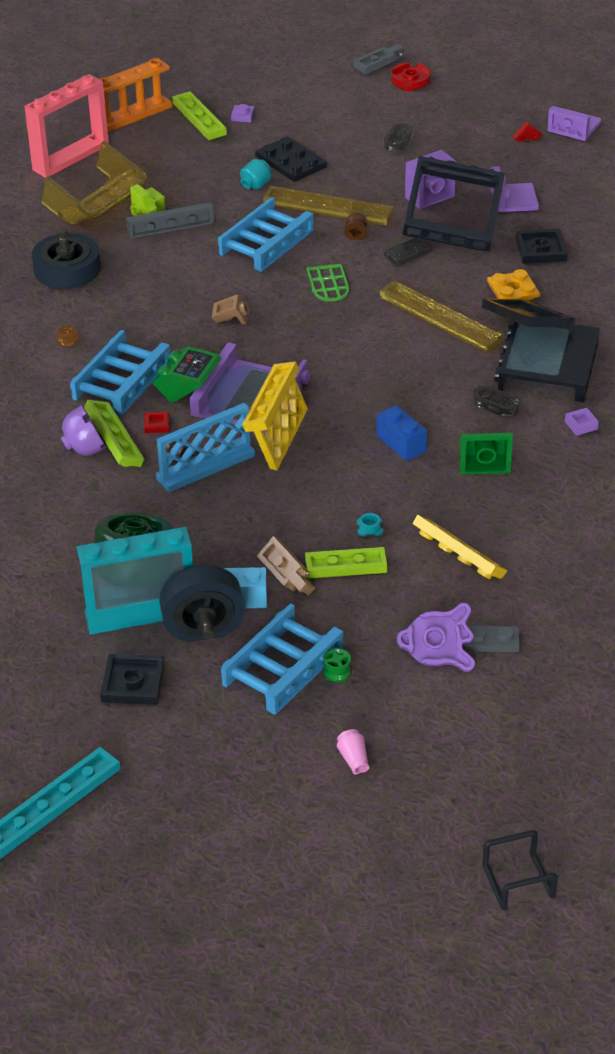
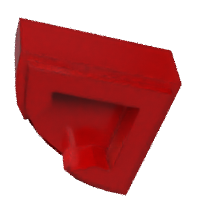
M526 121L513 135V138L518 142H524L523 140L527 139L535 141L543 135L539 129Z

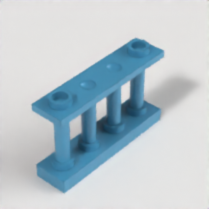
M271 197L218 237L219 255L223 256L233 249L252 257L254 269L262 272L314 230L313 213L305 211L299 217L293 218L275 211V198ZM272 218L288 226L282 229L267 223V221ZM259 228L275 236L268 239L253 232ZM247 239L262 246L254 249L240 242Z
M120 330L87 366L72 379L70 389L72 390L73 400L77 401L86 392L111 400L114 412L123 415L158 376L156 371L168 362L166 358L170 354V345L161 342L153 351L141 349L126 344L125 331ZM123 352L145 359V361L135 364L118 357ZM109 366L132 372V375L125 378L105 370ZM100 379L120 387L118 390L111 391L93 385V383Z
M289 604L283 611L278 612L274 619L231 659L224 662L221 667L222 686L227 688L235 679H238L265 694L266 710L276 715L324 668L323 656L328 650L333 648L343 649V631L333 627L326 635L321 636L295 622V606ZM290 631L315 644V646L309 651L304 652L280 639V637L285 632ZM272 646L296 659L298 662L293 667L287 668L266 657L263 653ZM252 663H256L281 678L275 684L270 685L245 670Z

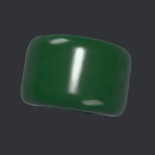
M137 512L117 513L103 518L97 524L94 533V543L171 530L173 527L165 519L155 515ZM174 552L101 565L94 568L102 578L113 583L130 586L150 585L158 583L170 575L173 569Z

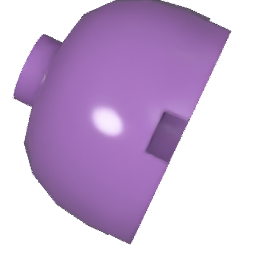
M82 405L66 415L62 424L64 436L61 437V440L67 450L73 448L77 454L89 456L107 448Z

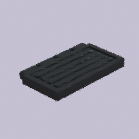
M482 300V308L527 327H571L575 324V318L530 300Z

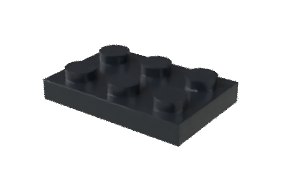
M288 136L255 150L257 158L264 160L269 166L293 182L327 168V161Z

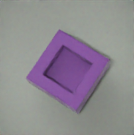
M246 104L234 105L231 121L252 122L255 112L254 106Z
M588 408L565 414L564 422L576 436L598 430L599 421Z

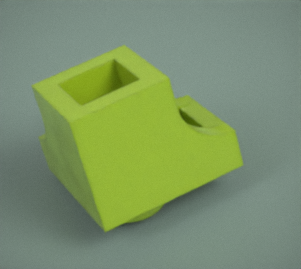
M138 184L130 187V210L133 216L165 211V197L151 187L145 190Z

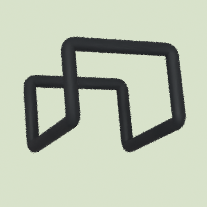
M536 830L488 840L484 843L483 868L502 910L507 909L509 889L543 882L549 897H556L558 876L556 873L545 874L536 854L538 832ZM532 837L530 855L540 876L507 883L503 886L501 895L489 867L490 846Z

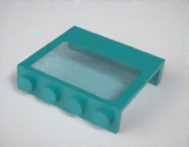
M186 527L76 546L81 566L86 606L84 611L89 634L163 621L159 603V596L163 586L175 574L193 567L192 545Z

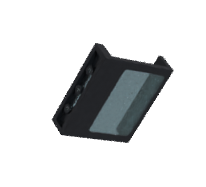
M514 321L513 325H509L507 339L504 341L503 353L500 354L499 367L495 371L494 381L498 382V390L503 391L506 378L575 387V401L584 403L598 348L600 328L576 324L571 327H527Z

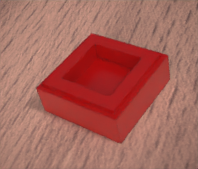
M169 412L144 413L145 434L169 432Z

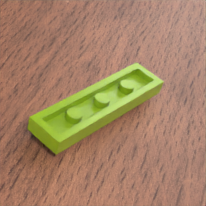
M190 91L172 96L173 104L208 140L227 135L226 127Z
M87 400L84 408L118 464L124 467H141L144 457L109 402Z

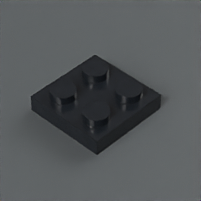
M560 229L516 231V241L522 264L567 261V251Z
M108 654L100 694L101 702L158 705L165 665L164 656Z

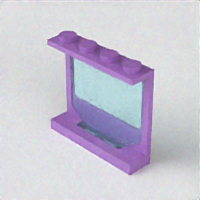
M228 342L219 354L221 357L219 363L204 384L196 389L190 397L191 416L206 419L242 403H245L250 410L272 367L238 360L237 345ZM304 359L299 364V371L295 377L300 392L303 384L307 385L310 379L307 360ZM241 414L235 416L231 424L235 425Z

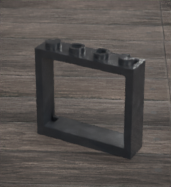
M419 156L402 235L474 250L489 251L505 173L494 171V169L478 168L475 165L458 164L451 160H438L431 156L430 158ZM422 174L495 188L486 233L413 218Z

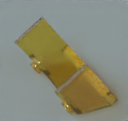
M103 141L101 142L96 167L110 177L106 180L105 185L79 201L48 176L45 178L41 203L66 223H82L102 216L130 197L131 186L138 184L143 188L146 184L147 175L115 148Z

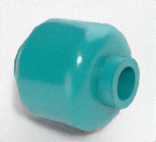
M251 160L240 171L241 184L247 189H261L271 179L269 164L264 160Z

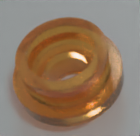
M63 326L57 330L55 339L59 345L70 346L78 342L79 335L74 327Z

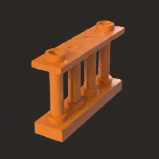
M159 58L149 60V62L99 79L103 81L108 132L172 108V101L161 93L160 73L170 70L169 65ZM152 76L154 95L151 98L145 99L143 79ZM135 83L137 102L128 106L126 86ZM118 89L120 108L117 111L111 112L109 92Z

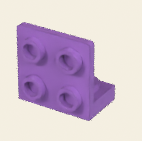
M552 106L549 109L547 131L586 141L601 123V118Z
M499 166L491 167L494 171L501 172ZM504 176L498 212L539 209L532 183L506 184ZM490 187V192H491L492 199H493V194H494V189H495V188H491V187Z

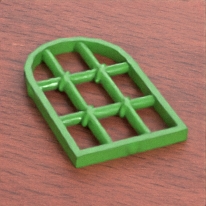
M342 264L306 268L312 292L318 299L335 302L344 299L349 294V285ZM340 267L342 275L335 276L332 268ZM329 269L331 275L322 277L320 270ZM317 270L318 277L312 278L310 271ZM343 278L346 286L338 287L336 280ZM332 279L334 286L326 288L324 281ZM313 281H320L321 289H315ZM342 289H347L345 294L341 296L340 291ZM336 290L337 297L329 298L327 292ZM317 292H324L325 297L320 296Z

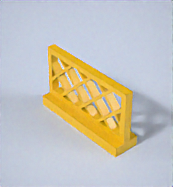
M296 362L273 365L242 423L245 432H254L268 466L272 470H278L308 410L295 380L299 371Z

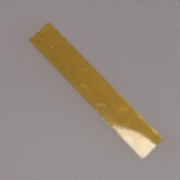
M270 186L263 197V202L271 197L275 198V206L341 218H347L353 213H360L366 217L367 222L387 225L393 215V206Z
M393 281L380 290L381 299L486 353L502 342V334L397 281Z

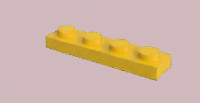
M417 515L413 524L421 529L420 535L431 541L435 538L439 541L438 546L449 553L456 552L459 554L457 559L464 564L471 566L473 563L479 567L477 572L488 579H491L492 576L501 579L506 574L507 570L432 520Z

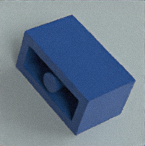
M398 405L377 414V436L404 460L408 461L426 452L427 430Z

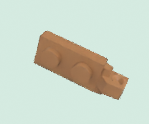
M273 536L257 557L283 586L293 592L298 589L299 592L309 596L315 589L311 582L306 579L309 572L282 541Z

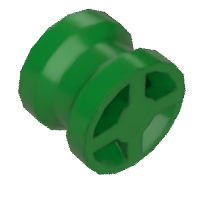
M341 648L328 650L323 656L324 676L332 682L347 680L351 674L350 654Z

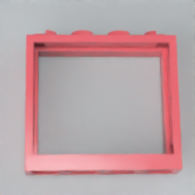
M90 74L82 76V78L68 83L56 91H51L48 95L35 99V101L24 106L32 170L45 178L109 145L103 81ZM88 95L92 134L48 156L44 116Z

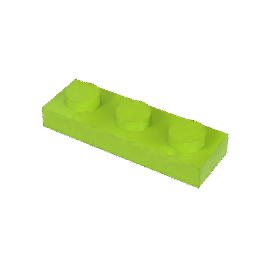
M384 547L305 553L306 570L309 572L307 579L387 573Z

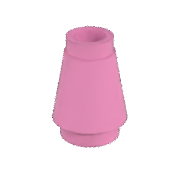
M356 729L342 732L337 737V748L353 774L368 771L370 767L364 736Z

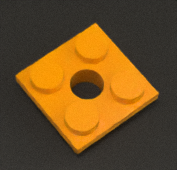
M518 269L514 273H496L492 277H487V282L497 299L533 300L540 297V292L526 270Z

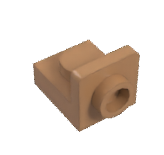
M237 294L214 303L212 318L217 324L237 317L240 323L244 325L247 324L248 315L250 314L249 306Z

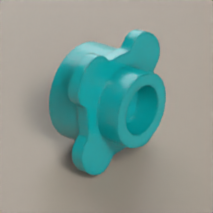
M374 513L363 514L357 519V525H359L358 535L363 537L366 535H382V519Z

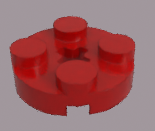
M402 63L392 69L391 82L405 91H414L430 84V69L420 63H416V66H410V63Z

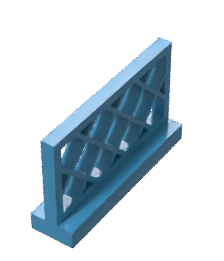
M242 403L158 438L159 472L156 473V479L170 493L254 457L255 450L250 445V432H245L242 425L249 412V407ZM241 414L235 425L231 424L233 418ZM220 423L214 434L209 432L213 425ZM226 428H231L232 430L229 432L226 438H221V435L226 430ZM198 432L192 443L187 441L191 434ZM238 432L242 433V437L233 440ZM205 436L209 437L210 439L204 448L199 447ZM176 441L171 451L167 452L165 445ZM217 441L221 443L220 446L212 449ZM183 445L187 446L188 449L183 456H177ZM195 450L200 452L197 456L190 458ZM173 459L178 461L176 465L168 468Z

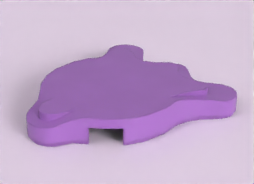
M460 603L454 609L447 612L430 611L419 615L407 629L398 633V646L408 651L415 660L423 665L437 667L453 665L464 672L472 671L475 661L462 648L463 644L471 643L474 638L472 631L466 624L471 614V607L467 603Z

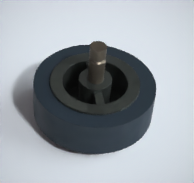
M60 228L58 230L59 234L46 237L34 246L32 250L34 275L41 283L55 288L81 286L92 281L100 272L101 263L98 244L86 235L68 233L66 228Z
M202 565L180 571L165 583L159 596L165 628L171 635L186 642L224 637L240 624L245 613V603L238 579L228 570L217 566Z

